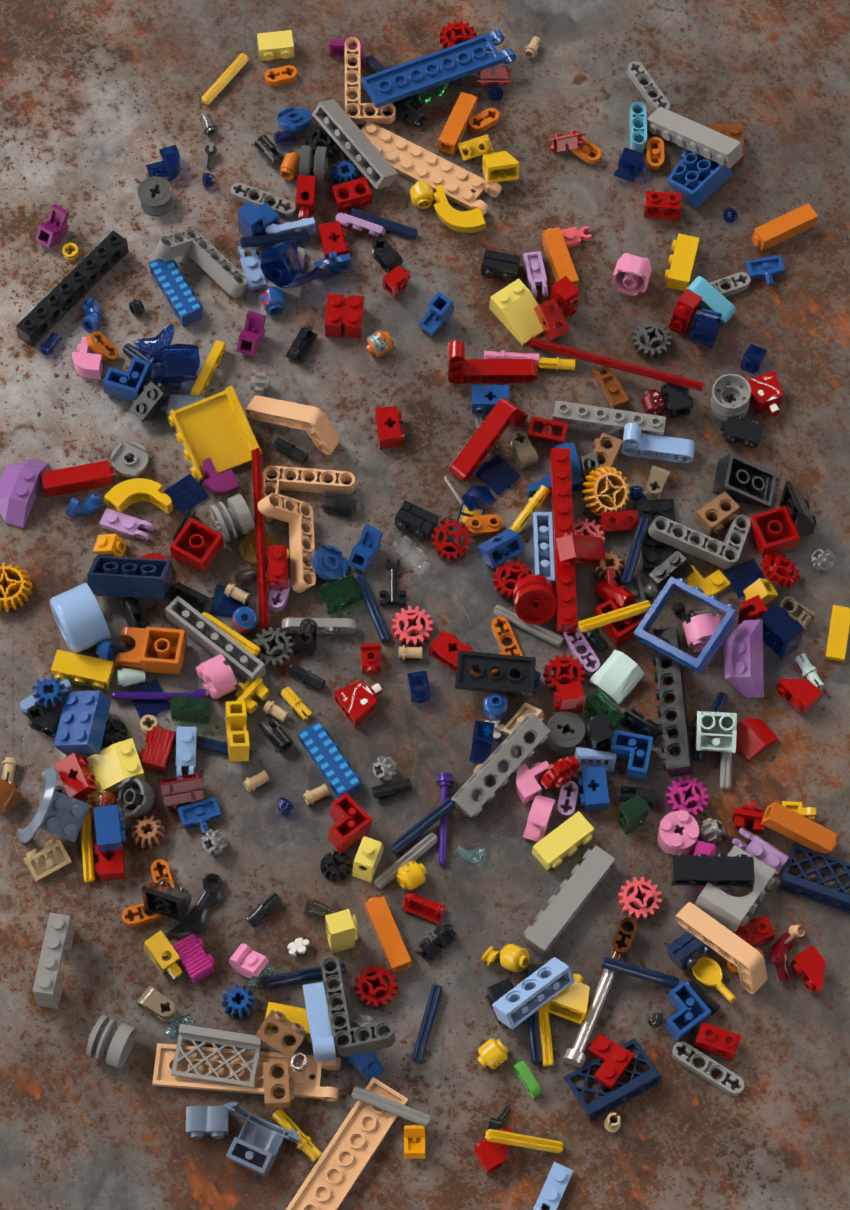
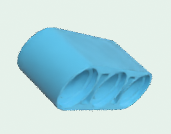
M635 102L631 105L629 115L630 150L635 154L643 153L647 142L646 106L641 102Z
M697 276L687 288V290L702 297L700 306L723 325L737 311L731 302L701 276Z

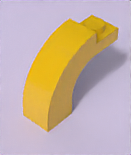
M442 184L435 186L436 192L433 194L437 204H434V208L438 218L444 225L461 233H475L486 229L480 207L470 211H458L448 203Z
M136 478L123 481L114 486L104 496L106 506L121 513L131 504L139 501L150 502L168 515L173 510L172 499L167 494H163L162 485L149 479Z

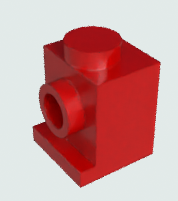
M397 266L382 278V288L395 299L397 293L403 291L408 286V280L411 276L407 270Z
M380 643L360 644L362 673L372 675L381 672Z

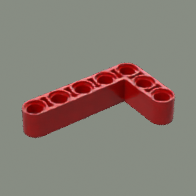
M454 340L448 344L447 368L448 381L450 383H533L538 379L537 361L534 359H465V343L463 341Z
M501 398L452 463L449 471L463 482L469 480L510 423L520 427L526 421L528 414L506 398Z

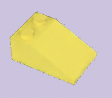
M517 279L490 297L489 309L522 346L528 343L532 336L534 339V337L536 338L544 332L534 310L538 303L520 279Z
M133 738L114 743L101 750L100 754H94L87 758L89 770L96 778L95 784L98 789L89 795L88 799L120 790L118 786L128 777L140 778L146 781Z

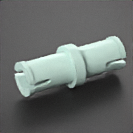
M805 653L801 654L802 658L797 656L795 661L801 668L803 677L817 688L819 687L820 690L824 688L825 685L817 674L818 670L815 666H812Z

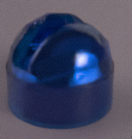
M492 87L488 91V97L493 101H500L503 98V90L500 87Z
M203 173V187L214 186L215 182L212 179L215 176L213 174Z
M728 207L723 210V218L726 222L732 223L737 219L738 215L734 208Z
M641 486L630 487L629 491H631L630 498L632 501L643 499L645 494H642L644 489Z
M280 797L276 808L278 812L280 809H283L282 814H287L291 811L294 804Z

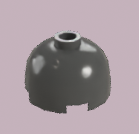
M128 777L118 786V789H120L118 798L115 800L119 811H123V815L127 817H141L147 814L152 809L155 798L154 790L150 784L140 778Z

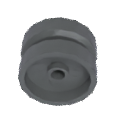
M302 145L299 175L312 176L314 174L316 176V186H325L328 172L327 147L318 146L315 150V157H313L312 147Z

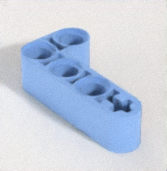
M627 423L625 425L621 449L622 454L631 457L678 463L693 462L694 441L641 433V426L637 423Z
M323 982L302 985L315 1063L336 1060Z

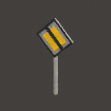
M444 477V480L461 505L456 524L462 521V526H465L466 520L469 517L484 515V508L465 504L448 477Z

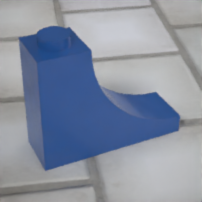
M562 443L556 446V448H570L572 492L583 491L584 485L582 484L584 479L575 444ZM550 472L543 479L527 485L526 494L528 499L535 495L541 484L551 491Z

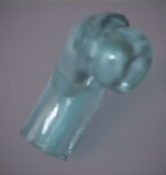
M267 963L258 977L253 975L247 984L257 988L261 978L265 975L273 976L276 973V968L272 964Z

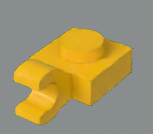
M782 801L783 806L810 820H815V807L802 808V802Z

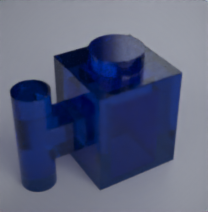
M625 147L619 159L618 170H615L614 176L634 183L639 173L645 169V154Z

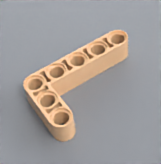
M350 37L345 41V113L355 124H366V122L391 124L396 118V109L393 104L390 103L375 108L373 103H361L360 41L355 37ZM350 46H355L356 49H355V50H350L349 47H350ZM351 62H355L357 65L350 66L348 64ZM350 79L357 80L355 83L349 82ZM355 95L357 98L350 99L349 96ZM353 111L356 112L357 115L350 116L349 113ZM371 111L375 114L373 116H368L366 113ZM389 111L392 115L386 116L384 113Z
M255 395L245 409L246 415L251 419L307 431L319 451L326 455H331L341 440L325 413L317 407Z
M268 466L263 472L264 483L262 484L264 485L262 486H264L263 495L265 496L262 497L268 496L267 493L279 494L280 490L324 493L325 491L338 495H350L355 491V476L348 471ZM275 476L276 478L270 479L268 477ZM263 516L266 517L264 518L266 519V522H272L275 520V518Z
M270 493L258 502V509L265 516L289 523L291 586L295 592L302 593L316 583V573L312 567V556L315 552L313 509L306 502L278 493Z
M688 902L675 916V920L681 927L738 968L740 983L747 992L755 994L767 981L763 955L700 908Z

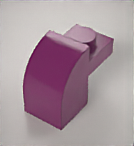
M347 35V39L350 38V37H355V36H353V35ZM357 38L360 41L361 68H364V46L361 40ZM330 39V56H345L346 40ZM350 46L349 49H350V50H355L356 47H355V46ZM351 62L348 65L356 66L357 64L355 62Z
M57 204L52 205L47 221L38 226L35 241L47 248L57 245L68 231L69 225L67 220L70 212Z
M248 311L244 330L239 335L237 352L253 357L258 352L266 330L264 329L265 315Z
M211 458L203 460L201 470L204 477L208 476V479L203 481V485L210 493L225 495L238 490L239 484L232 469L217 474Z

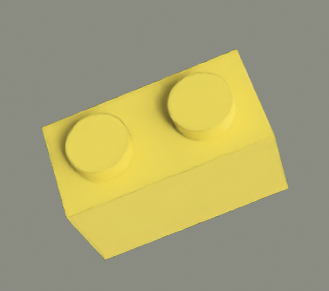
M291 30L257 34L260 61L294 57Z

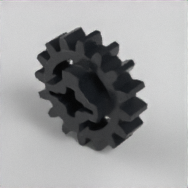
M316 124L315 129L310 128L309 133H306L305 145L312 147L313 155H315V150L318 146L327 147V156L333 158V153L338 155L339 150H342L322 126L319 127Z

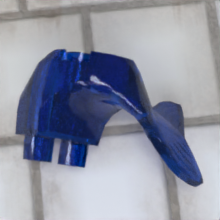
M294 239L265 247L260 253V268L264 277L280 288H297L313 280L328 279L341 275L340 271L331 270L327 263L318 265L310 272L305 271L299 261L298 246Z
M173 324L165 327L156 337L141 338L133 341L134 346L139 351L149 355L151 363H159L160 367L152 369L154 380L177 384L193 381L198 378V375H196L200 368L198 346L191 344L170 345L175 331Z

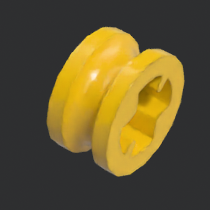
M67 243L63 246L62 253L65 259L75 260L79 257V250L76 244ZM70 249H73L72 254H68Z
M490 946L483 954L481 961H486L487 965L491 966L499 956L500 951H495L494 947Z

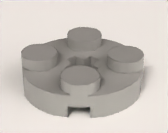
M132 441L128 442V444L118 445L111 454V461L114 471L118 475L136 479L147 469L149 457L143 445ZM133 457V462L128 463L126 458L130 459Z

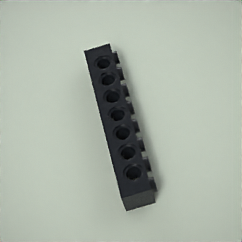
M113 230L16 325L18 338L30 347H33L129 252L127 240Z
M676 627L653 630L654 636L680 650L679 634ZM655 650L652 659L654 666H657L654 678L655 683H658L659 689H656L657 701L660 700V706H657L658 717L662 718V724H659L660 735H663L664 741H661L662 753H665V759H662L663 769L668 772L669 777L693 774L682 664ZM671 665L670 668L664 669V667ZM667 683H673L670 686H665ZM669 700H675L673 703H667ZM676 717L675 720L669 721L670 718ZM678 735V737L674 739L671 738V736ZM680 752L678 756H672L674 753Z

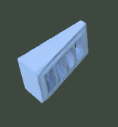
M582 747L575 748L574 756L580 763L578 771L585 767L605 766L606 772H614L616 754Z

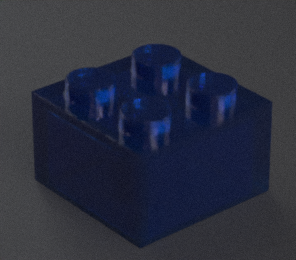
M775 604L760 617L763 620V642L783 660L799 646L804 631L802 625L798 621H794L789 616L788 611L778 604Z

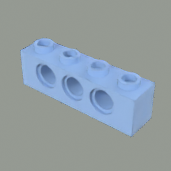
M533 512L535 575L546 577L555 588L552 512Z
M552 958L492 1004L498 1020L513 1030L575 982L570 967L559 959Z

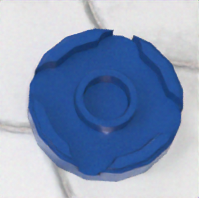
M294 107L285 108L278 113V126L290 132L305 130L312 123L311 112L303 107H299V109H294Z
M325 545L313 553L312 567L320 578L328 582H336L346 575L348 561L346 557L344 558L341 555L342 552L334 546Z

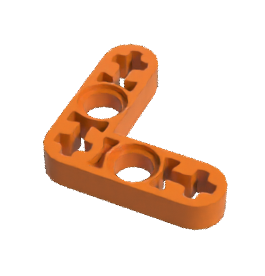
M502 616L494 618L491 629L501 651L499 654L511 655L510 651L513 650L514 656H523L508 620ZM497 623L503 625V634H501L500 627H497ZM508 638L512 641V645L504 646L502 640ZM475 668L471 669L473 675H479L475 672ZM492 670L490 674L496 676L501 674L499 670Z
M162 859L155 860L151 865L154 882L162 881L175 888L167 862ZM157 866L164 868V878L160 879L159 872L156 871ZM144 903L128 907L122 912V921L127 927H136L168 918L159 914L147 916ZM139 910H141L143 919H140ZM132 913L135 916L133 921L126 919L128 914Z

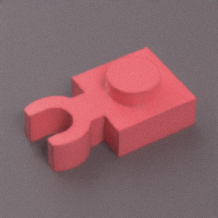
M584 226L578 231L576 227L561 230L567 248L578 246L581 244V240L587 242L592 238L591 234H584L589 232L588 226Z

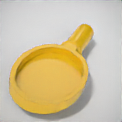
M703 956L698 959L696 965L692 967L696 979L705 986L716 987L732 1003L736 997L722 983L723 975L719 964L710 957Z

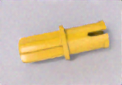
M539 358V368L556 369V371H575V359Z
M290 687L282 690L281 696L290 704L291 710H295L304 722L310 719L308 716L312 717L314 713L303 703V699L299 698Z

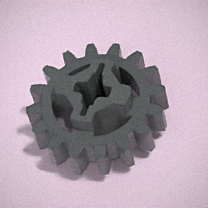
M650 320L649 324L643 322L642 327L637 325L632 335L631 343H634L633 349H638L637 354L644 353V358L647 355H650L651 359H653L654 355L660 358L661 352L666 354L667 349H670L672 336H669L670 330L665 331V325L660 327L658 321L656 324H653L652 320Z
M270 627L268 632L262 629V635L256 634L257 640L253 639L252 643L266 654L265 656L260 651L256 657L265 663L266 668L272 665L276 669V664L282 667L283 661L289 662V656H293L292 649H294V644L291 643L292 637H287V631L280 633L279 627L276 631H273V628Z

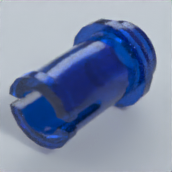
M276 131V133H273L275 144L281 145L283 142L296 141L297 139L296 132Z
M52 332L45 343H41L40 351L47 356L54 352L53 349L62 340L61 336Z

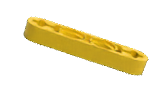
M216 340L191 390L190 396L203 397L225 353L227 346L225 342Z

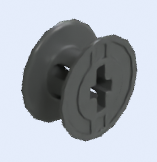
M153 176L143 180L138 186L139 205L144 213L150 216H160L169 212L173 207V188L168 180Z
M563 711L556 713L549 719L547 727L550 729V732L547 734L546 742L551 750L558 754L568 755L574 753L576 747L582 746L585 736V725L578 715L573 712Z

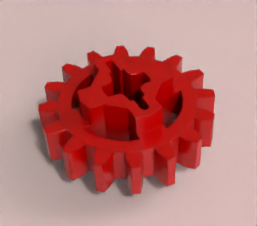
M454 20L453 24L447 22V27L442 26V31H440V43H442L443 49L477 37L474 26L469 27V22L463 24V20L460 23Z
M446 519V524L443 525L439 522L440 528H434L436 535H431V537L435 541L431 544L437 545L434 551H441L440 557L446 554L448 560H450L451 556L458 559V554L464 556V549L470 550L467 544H472V541L468 540V537L472 536V534L466 533L468 526L463 528L462 521L456 524V519H453L452 523H449L448 519ZM447 527H456L459 530L449 531ZM442 532L444 534L443 541L439 544V535ZM446 532H448V534L451 536H456L455 543L457 544V546H455L451 542L447 543L448 535L446 534ZM464 535V543L461 547L459 540ZM447 547H452L456 551L448 552L444 549H446Z
M770 552L761 560L760 566L762 567L760 570L765 572L763 576L767 577L769 582L774 581L775 586L779 584L782 588L785 586L790 588L797 583L800 571L795 568L796 564H793L791 559L785 558L784 554L781 556L778 552L775 554Z
M509 559V564L503 562L502 567L497 566L496 572L493 573V585H496L495 591L501 590L500 596L503 597L506 594L507 599L510 600L516 583L526 576L534 575L531 574V567L526 569V563L520 565L519 560L513 563Z
M565 653L562 654V658L555 655V660L549 659L548 664L544 666L545 671L543 672V677L546 678L544 683L550 684L549 690L555 688L557 692L559 684L562 686L563 684L566 685L567 683L570 684L571 682L578 681L584 684L583 677H585L586 672L582 671L584 669L583 664L578 665L580 659L573 660V655L566 658ZM552 670L554 671L553 674H555V677H554V678L552 677V674H551ZM574 671H576L577 678H575V675L573 674Z
M568 756L566 759L561 758L557 762L552 763L548 767L546 774L543 775L541 784L546 790H550L555 787L560 788L564 784L569 783L573 779L575 772L578 771L577 769L580 768L579 761L575 756L570 758Z
M374 963V968L372 969L369 965H366L365 972L361 969L359 970L361 977L355 976L357 983L354 984V989L358 990L355 992V996H361V1004L366 1001L367 1008L374 1004L375 1009H378V1004L386 1007V1001L393 1002L391 996H397V991L394 989L398 988V983H395L397 980L396 975L391 976V969L385 971V965L378 968L377 963ZM384 977L388 980L390 986L384 982ZM379 984V986H377L376 989H373V986ZM362 986L368 990V996L364 993Z

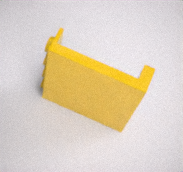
M229 386L220 393L178 410H170L168 421L171 427H175L177 431L175 434L179 444L182 443L184 458L186 461H190L192 466L190 471L193 478L198 479V482L208 479V476L204 477L201 470L203 460L211 458L217 474L252 461L251 450L260 448L233 386Z

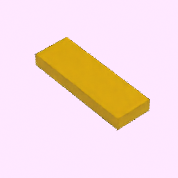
M833 605L825 659L840 662L845 660L850 627V608L838 605Z

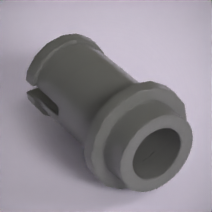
M205 114L200 117V122L204 127V133L212 137L217 133V126L213 124L209 114H206L207 119Z
M705 607L699 610H690L686 614L688 623L691 622L690 618L694 616L712 613L711 609Z

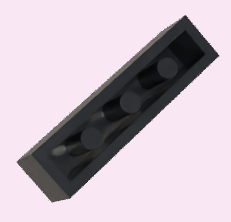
M680 853L672 856L670 862L671 886H706L709 882L714 886L752 887L755 880L754 857H748L745 854L729 857L726 854L687 856V854Z

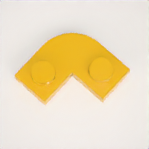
M693 565L691 567L694 573L685 578L689 586L699 587L708 596L710 594L718 595L730 587L731 584L720 570L715 571L704 579Z

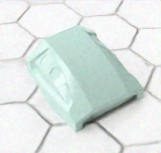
M614 650L606 662L590 678L589 683L596 685L619 706L644 677V672L626 654Z
M697 711L696 750L736 753L737 713Z

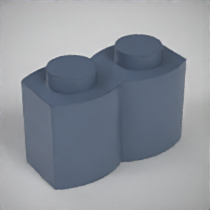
M224 1106L186 1107V1134L190 1135L192 1139H202L203 1135H211L215 1139L224 1138V1135H229V1111Z

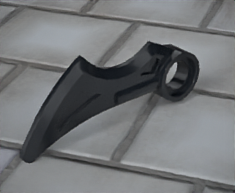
M210 873L204 877L202 881L203 893L185 917L184 922H180L167 932L166 937H187L191 934L195 935L206 931V914L214 905L221 901L223 882L218 874ZM210 880L218 881V887L209 889L207 883Z

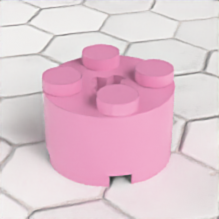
M624 253L617 261L612 284L618 287L619 292L626 295L635 296L639 292L644 293L647 290L652 272L650 260Z
M712 613L700 614L690 618L691 622L688 624L686 621L683 622L682 627L688 647L694 653L704 649L721 623L718 613H716V616H712Z
M222 654L199 664L195 668L198 676L203 678L205 682L203 688L206 689V694L211 695L213 699H218L238 689L235 686L237 685L235 675L230 665L223 663L226 659Z
M685 810L668 813L661 820L658 829L657 842L659 847L667 854H689L694 849L699 836L698 823Z

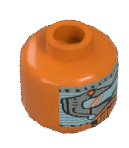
M378 330L367 338L368 345L366 348L370 355L375 354L377 357H382L392 350L394 342L387 331Z

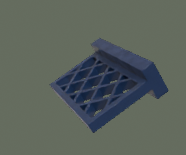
M793 843L778 889L850 914V895L846 892L850 888V884L843 886L839 881V878L847 876L850 881V863ZM794 852L802 853L805 859L797 861ZM820 859L823 861L824 866L816 868L812 860ZM808 862L812 870L804 873L800 865ZM835 865L840 866L844 872L836 875L831 867ZM796 867L800 875L793 876L787 873L789 869ZM827 869L832 877L823 879L819 872ZM815 874L819 882H810L807 877ZM835 881L838 889H830L826 883Z
M636 1038L621 1045L625 1049L634 1046L638 1051L637 1057H634L632 1062H635L633 1071L626 1069L624 1074L632 1075L631 1080L627 1083L617 1082L611 1092H601L602 1083L600 1082L597 1090L586 1088L588 1079L597 1081L593 1075L589 1074L592 1068L601 1067L603 1061L598 1058L564 1077L567 1085L585 1111L589 1122L661 1083V1073L653 1066ZM637 1064L647 1065L649 1071L645 1073L636 1072ZM576 1077L585 1078L583 1087L574 1085L571 1080ZM584 1092L596 1095L595 1100L586 1104L583 1100Z

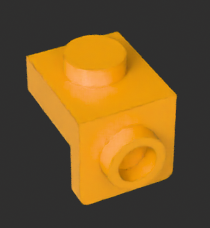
M117 534L98 535L93 552L97 555L113 554L115 557H123L127 543Z
M424 1125L404 1126V1159H425Z

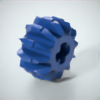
M344 159L343 162L337 161L336 165H332L330 178L334 185L359 179L360 177L359 169L351 160L346 162Z
M53 674L50 675L49 679L46 678V675H42L43 681L36 680L39 686L32 687L33 691L36 692L33 694V698H39L37 701L39 705L44 702L45 708H48L49 703L56 707L55 701L57 700L59 703H62L63 700L60 696H66V692L63 691L65 684H60V677L54 680ZM47 688L50 690L52 688L53 693L46 694L45 689Z
M238 984L234 985V990L228 987V994H222L224 1001L221 1002L222 1007H226L224 1010L225 1014L231 1013V1018L233 1019L239 1014L241 1020L243 1019V1013L250 1016L249 1009H255L253 1002L256 1001V996H251L253 990H246L245 984L242 985L241 989H239ZM236 999H241V1004H237Z

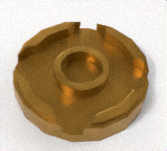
M255 530L242 537L239 544L242 559L252 566H257ZM266 532L265 535L267 536L264 537H267L265 538L267 539V543H265L267 545L265 546L277 545L275 538Z

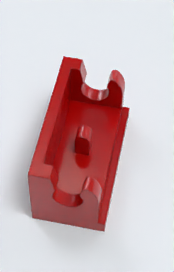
M759 595L740 603L737 612L739 616L738 624L744 620L762 619L764 626L768 609Z

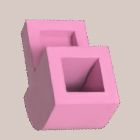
M82 337L81 344L77 346V352H72L74 368L84 378L101 380L103 368L102 355L91 354V348L86 342L87 337Z
M547 761L535 763L531 766L530 770L525 763L517 771L515 790L523 805L533 801L537 794L541 795L542 788L537 781L543 778V775L548 771L550 765Z
M536 795L527 819L524 838L537 842L544 838L556 800Z
M242 943L228 962L237 973L251 979L253 975L258 977L269 960L266 956L253 951L248 945Z

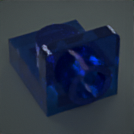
M750 344L744 353L740 369L756 375L768 350Z
M471 486L462 496V500L469 511H474L478 505H492L496 501L488 486Z

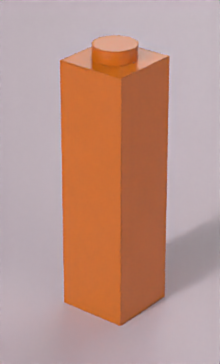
M460 93L438 139L439 151L455 155L458 143L461 142L469 125V120L476 111L478 97L469 93Z
M807 203L755 228L752 241L762 252L815 227L818 215L811 205Z
M560 227L542 231L541 241L556 282L567 276L578 288L579 279Z
M778 802L767 806L761 824L819 853L827 854L835 849L837 833Z
M376 896L370 898L365 903V911L388 966L392 970V974L410 968L411 959L385 897L379 898Z

